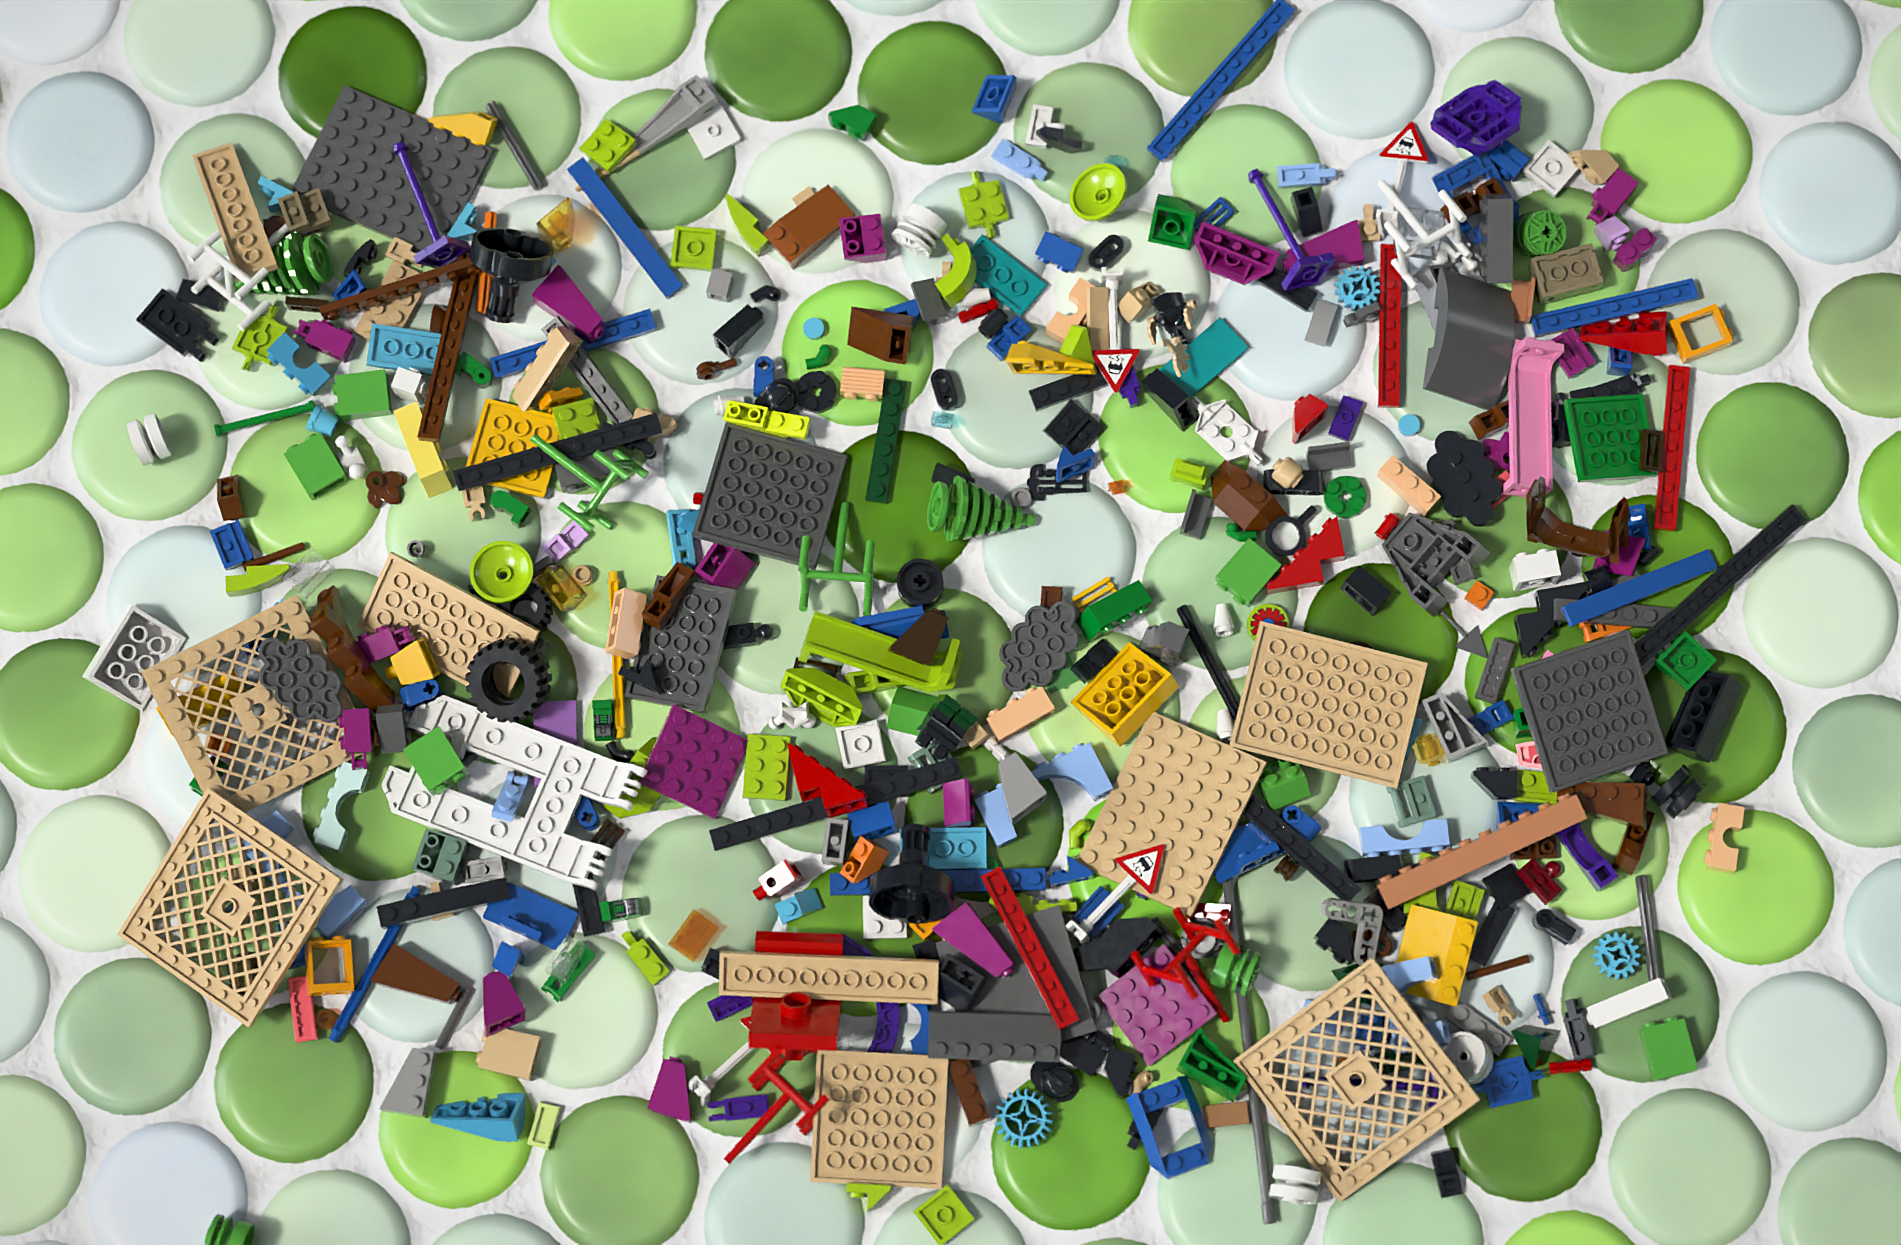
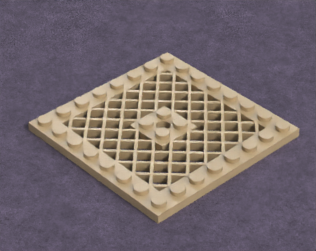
M297 594L141 671L203 794L207 788H210L244 812L341 765L343 761L351 760V754H345V749L341 750L339 741L341 732L343 731L344 733V728H339L337 725L323 722L314 717L309 719L306 731L295 728L296 718H294L292 726L282 724L281 722L287 720L284 712L290 713V710L285 709L283 705L281 707L276 702L273 694L274 690L265 688L261 684L260 679L258 683L246 680L249 668L259 672L261 670L251 666L254 654L259 655L255 651L258 641L266 639L260 636L274 629L273 637L275 638L278 630L290 633L288 642L292 640L293 635L295 639L306 641L311 647L312 654H319L325 658L327 670L336 672L319 636L311 629V621ZM287 623L291 630L282 628L280 626ZM256 639L253 650L242 647V645ZM236 649L233 660L222 656ZM240 649L251 653L248 664L236 661ZM217 658L214 669L202 666ZM220 659L232 662L228 674L217 671ZM235 664L247 667L243 679L231 675ZM197 668L194 679L183 676ZM200 669L212 672L209 684L197 680ZM215 673L227 677L224 688L212 685ZM178 678L174 688L171 681ZM181 678L193 682L189 693L177 690ZM230 678L241 681L238 693L226 690ZM196 683L207 686L204 698L192 695ZM244 683L256 686L241 694ZM342 684L341 690L336 695L342 703L341 715H343V710L355 709ZM210 688L222 691L219 703L207 700ZM177 693L188 696L185 707H183ZM225 693L236 696L229 700L232 707L221 704ZM191 698L203 701L199 713L187 709ZM205 703L217 706L214 717L202 714ZM256 703H260L265 707V712L261 716H256L252 712V707ZM220 707L232 711L228 722L217 719ZM186 712L198 716L195 726H193ZM234 713H236L243 727L231 723ZM201 717L212 720L209 732L197 728ZM215 721L227 725L224 736L212 733ZM313 721L324 724L321 736L309 732ZM230 726L242 730L238 741L226 738ZM275 726L272 736L261 733ZM279 726L290 729L287 741L275 737ZM327 726L339 729L335 741L324 737ZM293 731L305 734L301 746L290 742ZM197 732L207 735L204 746ZM244 732H246L248 738L256 735L253 746L241 743ZM308 735L319 739L316 750L304 747ZM210 736L222 739L219 751L207 748ZM259 736L271 739L267 751L256 747ZM274 740L285 744L282 755L270 752ZM322 740L334 743L319 751ZM371 740V749H373L375 746H373V742ZM225 741L237 744L233 756L222 752ZM288 745L300 749L297 760L285 757ZM240 746L251 749L248 760L236 757ZM254 750L266 754L263 765L251 762ZM303 750L314 753L300 760ZM206 751L217 754L214 765ZM363 753L354 754V758ZM220 755L232 759L229 770L217 767ZM269 755L281 758L277 770L266 767ZM235 760L246 763L243 775L232 772ZM283 760L294 763L280 771ZM249 765L261 768L258 780L246 776ZM264 769L275 772V774L261 780ZM216 770L227 773L224 785ZM230 774L242 778L238 789L226 786ZM245 779L256 782L241 790ZM226 789L237 793L229 796Z
M207 788L117 935L238 1021L252 1028L340 887L343 879L226 798ZM220 827L222 837L214 839L212 829ZM227 828L232 830L235 834L228 835ZM206 834H207L208 840H207V841H203L204 837H205ZM237 838L238 848L230 850L229 840ZM243 839H245L252 845L244 847ZM223 841L224 852L216 853L215 843ZM209 845L210 855L203 857L201 847ZM253 849L255 860L247 861L245 851ZM260 850L268 856L261 858ZM196 853V859L191 860L193 855ZM239 853L241 863L233 865L231 855ZM225 856L227 867L219 868L217 858ZM211 860L213 870L205 872L204 862ZM270 861L271 871L263 873L262 862ZM276 861L285 868L277 870ZM197 864L199 874L191 876L190 865ZM256 864L257 875L248 877L247 866ZM242 868L243 878L235 880L234 869ZM183 871H184L185 877H184V878H180V876L182 875V873H183ZM228 871L229 879L225 877L221 879L220 873ZM286 872L288 883L280 884L278 874ZM293 873L301 879L294 881ZM214 875L215 885L208 887L206 877ZM272 876L274 886L266 888L264 878ZM200 878L201 889L194 890L192 880ZM258 879L260 890L252 891L249 881ZM186 882L187 892L180 894L178 884ZM244 883L245 890H243L237 884ZM303 884L305 894L297 896L295 885ZM289 887L291 898L282 899L281 889ZM172 889H173V894H174V896L168 897L169 894H170V892H171ZM214 890L213 894L209 898V891ZM275 891L276 901L269 903L267 892ZM202 893L204 904L196 905L195 895ZM261 894L262 905L256 906L259 900L253 896ZM189 897L190 907L182 909L181 898ZM304 899L298 907V900ZM175 900L176 911L168 912L167 902ZM231 901L234 904V909L231 913H227L226 904ZM291 902L293 913L285 915L283 904ZM277 906L279 916L271 918L270 907ZM160 908H161V909H162V914L157 915V913L159 912V910H160ZM203 909L200 914L206 919L199 920L197 910ZM263 909L265 920L257 921L255 911ZM191 912L193 922L185 924L183 913ZM177 915L179 925L171 927L169 917ZM250 917L251 923L245 924ZM292 918L287 926L286 919ZM163 919L165 929L157 931L156 920ZM280 921L282 931L274 933L272 922ZM207 923L209 934L201 935L200 925ZM214 924L222 930L215 932ZM266 924L268 935L260 936L258 926ZM194 927L195 937L187 939L186 928ZM252 928L253 938L246 940L244 929ZM180 930L181 940L173 942L172 932ZM166 933L167 941L161 938L159 935ZM224 935L225 945L218 947L216 936ZM239 935L240 942L232 943L231 936L237 937ZM281 936L278 942L275 943V937ZM210 938L211 949L204 950L202 940ZM268 939L270 950L262 952L261 941ZM196 941L198 952L190 954L188 943ZM254 943L256 953L248 955L247 944ZM182 945L183 952L178 950L175 946ZM240 946L242 957L234 958L233 948ZM226 950L228 960L220 962L219 951ZM212 953L214 964L206 965L205 955ZM269 955L268 958H267V960H266L265 963H264V958H263V956ZM199 957L200 964H198L191 958ZM257 958L259 968L251 970L249 959ZM243 961L245 972L237 973L235 963ZM229 965L231 975L223 977L221 966ZM215 968L216 976L208 971V969ZM258 973L255 979L252 980V974ZM245 976L247 987L239 989L238 978ZM232 980L233 988L224 981Z
M1373 957L1233 1060L1315 1171L1321 1173V1179L1339 1202L1480 1100V1097ZM1368 988L1371 994L1363 993V991H1365ZM1357 997L1356 1007L1346 1006L1348 1002ZM1361 997L1372 998L1371 1009L1360 1008ZM1376 1000L1384 1011L1375 1010ZM1339 1010L1338 1020L1328 1018ZM1343 1010L1355 1011L1354 1022L1342 1021ZM1359 1012L1370 1014L1369 1025L1358 1023ZM1374 1014L1386 1016L1385 1027L1373 1025ZM1389 1019L1393 1021L1398 1029L1388 1028ZM1322 1023L1321 1033L1311 1031ZM1326 1023L1338 1024L1336 1035L1325 1034ZM1341 1025L1353 1027L1352 1038L1340 1036ZM1357 1028L1368 1029L1367 1040L1356 1038ZM1372 1030L1384 1032L1383 1042L1371 1041ZM1388 1032L1399 1034L1398 1045L1386 1043ZM1305 1035L1303 1046L1293 1044ZM1309 1036L1320 1037L1319 1048L1308 1046ZM1403 1036L1412 1047L1402 1046ZM1324 1038L1335 1040L1334 1050L1323 1049ZM1340 1040L1351 1042L1350 1053L1338 1051ZM1355 1043L1366 1044L1365 1054L1361 1048L1354 1053ZM1370 1045L1382 1047L1381 1058L1369 1056ZM1287 1048L1286 1058L1276 1057ZM1386 1048L1397 1049L1396 1060L1384 1058ZM1291 1049L1303 1050L1301 1061L1290 1059ZM1401 1050L1413 1052L1412 1063L1400 1061ZM1307 1051L1318 1052L1317 1063L1305 1062ZM1322 1053L1334 1055L1332 1066L1321 1064ZM1416 1054H1418L1425 1065L1415 1063ZM1337 1056L1348 1057L1336 1066ZM1270 1061V1066L1268 1070L1265 1064ZM1274 1061L1285 1063L1284 1074L1273 1072ZM1370 1061L1380 1062L1379 1072ZM1384 1063L1395 1065L1394 1075L1382 1074ZM1289 1064L1301 1065L1300 1076L1288 1074ZM1399 1065L1411 1067L1410 1078L1398 1076ZM1305 1066L1316 1068L1315 1078L1304 1077ZM1415 1068L1426 1069L1425 1080L1413 1079ZM1320 1069L1331 1070L1325 1074L1328 1081L1319 1079ZM1430 1071L1438 1082L1429 1081ZM1352 1074L1361 1076L1362 1083L1360 1085H1353L1351 1083L1350 1076ZM1274 1077L1284 1078L1282 1087ZM1287 1079L1299 1081L1298 1091L1286 1090ZM1384 1079L1393 1080L1392 1091L1382 1089L1387 1085ZM1303 1081L1314 1083L1313 1094L1302 1092ZM1397 1081L1409 1082L1408 1093L1396 1091ZM1413 1083L1424 1085L1423 1096L1411 1094ZM1318 1084L1329 1085L1328 1096L1317 1095ZM1428 1086L1440 1087L1439 1098L1427 1096ZM1333 1087L1341 1098L1332 1097ZM1443 1090H1445L1448 1095L1442 1099ZM1376 1093L1375 1104L1364 1102ZM1380 1094L1391 1095L1390 1106L1378 1104ZM1288 1095L1297 1096L1296 1105ZM1395 1096L1407 1098L1406 1108L1394 1107ZM1301 1097L1312 1098L1311 1109L1300 1107ZM1316 1099L1328 1101L1326 1111L1315 1110ZM1411 1099L1422 1100L1421 1111L1409 1109ZM1426 1101L1436 1102V1104L1425 1111ZM1331 1102L1343 1103L1342 1114L1330 1112ZM1348 1106L1352 1111L1358 1106L1357 1116L1346 1115V1107ZM1362 1106L1374 1108L1373 1119L1361 1117ZM1378 1109L1389 1111L1388 1121L1376 1120ZM1393 1111L1405 1113L1404 1124L1392 1122ZM1301 1112L1310 1114L1309 1123ZM1314 1114L1326 1116L1324 1127L1313 1125ZM1409 1114L1419 1115L1417 1118H1415L1413 1121L1407 1124ZM1329 1117L1341 1118L1340 1129L1328 1127ZM1345 1119L1356 1121L1355 1132L1344 1130ZM1360 1122L1372 1123L1371 1134L1359 1132ZM1376 1124L1387 1126L1386 1137L1374 1135ZM1391 1127L1402 1128L1390 1137ZM1314 1130L1324 1131L1323 1140L1320 1139ZM1328 1132L1339 1134L1338 1144L1326 1143ZM1343 1135L1354 1136L1353 1147L1342 1145ZM1358 1137L1370 1139L1369 1149L1357 1148ZM1374 1140L1384 1141L1373 1149ZM1328 1148L1337 1149L1336 1158ZM1341 1150L1352 1151L1351 1162L1340 1160ZM1356 1152L1366 1154L1355 1162ZM1342 1166H1348V1168L1344 1170Z

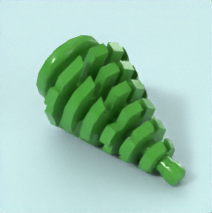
M290 233L286 236L285 240L283 239L275 248L271 249L278 269L269 272L247 294H253L254 291L257 294H266L267 292L278 295V293L282 295L305 294L308 296L318 294L317 290H320V283H327L333 277L331 257L322 239L316 234L302 239L300 233ZM235 281V282H234L235 293H236L245 283H243L242 281H241V282Z
M957 475L954 477L953 482L951 481L949 489L947 484L942 481H937L934 484L928 503L927 524L931 532H938L943 527L944 537L946 536L945 540L950 543L958 539H969L971 536L973 538L980 537L984 532L986 535H991L997 529L999 533L1006 532L1009 527L1011 530H1016L1021 527V524L1032 527L1035 524V516L1029 513L1023 514L1022 508L1014 506L1012 509L1009 501L1003 499L1001 502L999 496L995 494L989 496L990 493L982 487L978 489L976 484L969 481L966 483L963 477Z

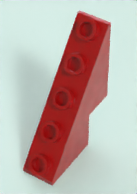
M1334 517L1333 520L1328 518L1322 525L1323 530L1319 534L1314 533L1307 541L1309 545L1305 549L1300 548L1294 554L1293 558L1295 560L1290 565L1286 563L1279 570L1280 575L1276 580L1271 578L1264 586L1267 589L1266 595L1323 585L1324 579L1321 564L1343 561L1345 557L1337 517Z
M787 743L802 802L822 797L828 818L868 807L866 802L868 795L863 790L853 788L846 778L842 777L840 779L830 767H823L814 756L804 754V751L798 745Z

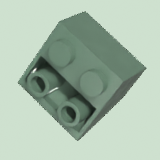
M426 828L412 870L456 886L462 869V862L465 861L470 845L465 840Z

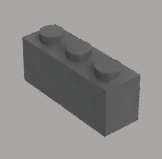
M616 447L601 450L610 459L618 460L612 455ZM594 453L570 459L600 482L605 481L612 471L593 457ZM560 463L554 464L563 493H575L580 490L579 488L585 486L592 488Z

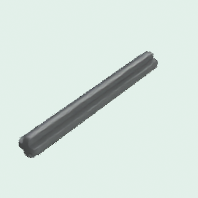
M495 101L487 103L486 109L488 113L498 118L496 126L534 190L542 188L543 182L498 105Z
M1639 875L1635 880L1648 980L1650 982L1661 978L1648 876Z

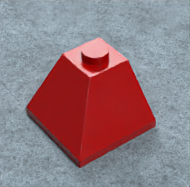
M1308 394L1306 397L1301 396L1294 403L1292 421V442L1294 444L1326 417L1328 405L1311 394Z

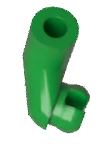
M821 345L815 358L805 359L807 370L827 365L832 356V349L829 345Z
M1228 523L1226 525L1227 530L1225 532L1230 538L1238 542H1246L1248 538L1256 541L1257 535L1255 531H1238L1236 523Z

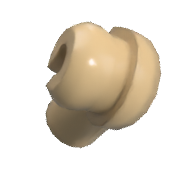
M1142 1071L1132 1080V1094L1142 1092L1153 1081L1154 1077L1151 1072Z

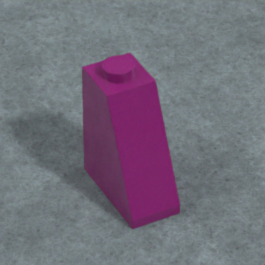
M500 971L490 972L483 977L485 1037L525 1021V1008L507 976Z
M671 1056L669 1060L663 1058L647 1109L691 1123L686 1066L681 1064V1059Z

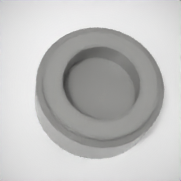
M1023 487L1014 489L1010 496L1011 504L1013 507L1018 506L1022 509L1029 507L1032 500L1030 491Z

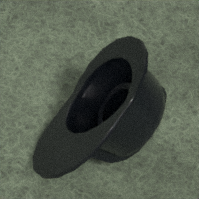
M776 379L758 395L754 405L768 407L770 411L789 413L799 401V388L790 379Z
M1036 1061L1032 1065L1030 1078L1033 1085L1052 1100L1067 1102L1076 1096L1079 1090L1078 1078L1072 1070L1061 1062Z

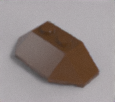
M1224 460L1211 474L1213 504L1244 531H1266L1271 521L1277 517L1288 516L1275 497L1242 468ZM1281 523L1276 525L1273 531H1275Z

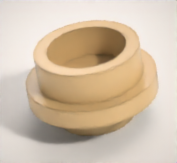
M579 565L574 568L572 580L576 585L586 586L591 583L593 572L588 566Z

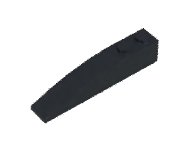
M501 878L421 895L376 907L381 928L388 929L509 900L511 896L507 878Z

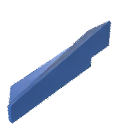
M922 606L859 617L851 623L898 639L924 612ZM947 623L940 639L949 638Z

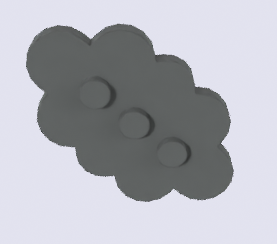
M1059 601L1053 604L1050 609L1038 605L1031 607L1025 615V622L1018 623L1013 627L1011 631L1012 640L1006 641L999 650L1000 659L1007 666L1002 673V682L1008 690L1019 692L1026 688L1029 683L1036 687H1044L1051 682L1053 672L1065 666L1067 653L1073 651L1079 643L1078 633L1072 627L1076 620L1077 612L1071 603Z
M275 637L262 641L258 653L265 665L260 670L259 679L265 688L274 690L273 694L276 702L283 706H289L290 713L297 720L306 721L314 716L323 722H334L342 713V703L336 695L341 690L342 682L336 672L327 670L325 658L319 654H312L309 644L301 639L291 640L287 644Z

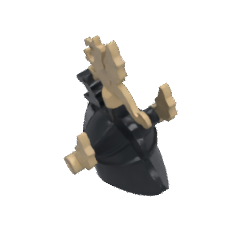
M1167 292L1150 299L1156 314L1147 319V331L1152 345L1156 344V325L1158 323L1170 334L1172 343L1169 339H1162L1161 343L1164 347L1168 346L1171 353L1176 354L1173 356L1172 362L1177 377H1181L1182 371L1186 373L1187 369L1190 368V364H1187V360H1190L1189 354L1185 350H1188L1186 345L1190 344L1193 339L1188 337L1187 331L1193 329L1192 311L1198 307L1195 299L1185 303L1182 292Z

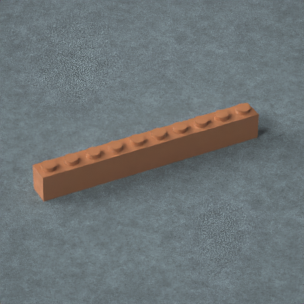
M1569 792L1557 797L1559 801L1553 804L1550 801L1538 806L1539 810L1533 813L1530 810L1518 815V820L1511 822L1510 819L1498 824L1499 828L1492 832L1490 828L1478 833L1479 838L1472 841L1471 838L1464 839L1458 843L1459 847L1454 849L1447 847L1439 851L1440 855L1433 859L1431 856H1427L1419 860L1420 864L1413 868L1411 865L1399 869L1400 874L1392 877L1391 874L1381 877L1379 879L1380 883L1376 884L1387 909L1587 819L1577 795H1570Z

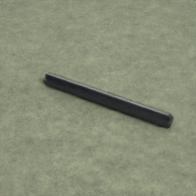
M1182 605L1177 608V613L1184 627L1189 629V636L1226 707L1230 711L1232 718L1236 720L1239 703L1188 606Z

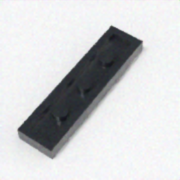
M1096 366L1097 375L1073 374L1029 390V395L1037 412L1107 387L1109 384Z

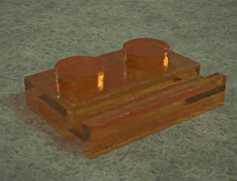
M693 909L668 945L694 963L719 927Z

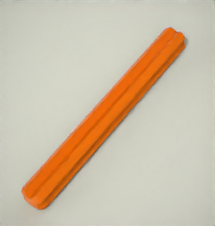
M488 211L485 213L484 228H496L498 217L496 212ZM482 270L479 272L475 310L477 313L484 314L489 305L491 277Z

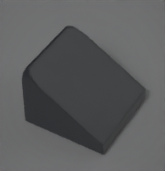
M1604 566L1584 572L1592 595L1613 587L1612 579Z

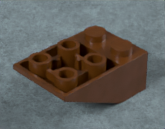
M852 306L847 345L883 361L906 365L910 353L914 316Z

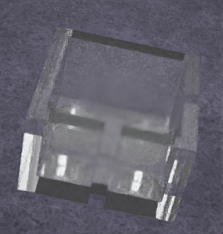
M1408 207L1428 231L1429 235L1446 226L1444 212L1426 209L1425 225L1423 224L1422 209ZM1400 215L1397 230L1410 246L1422 240L1405 218ZM1442 238L1409 257L1436 261ZM1393 239L1395 255H1397L1395 240Z

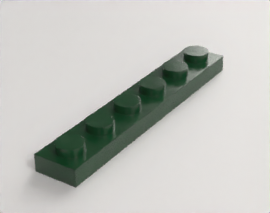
M887 378L885 380L865 498L867 502L887 504L907 381Z

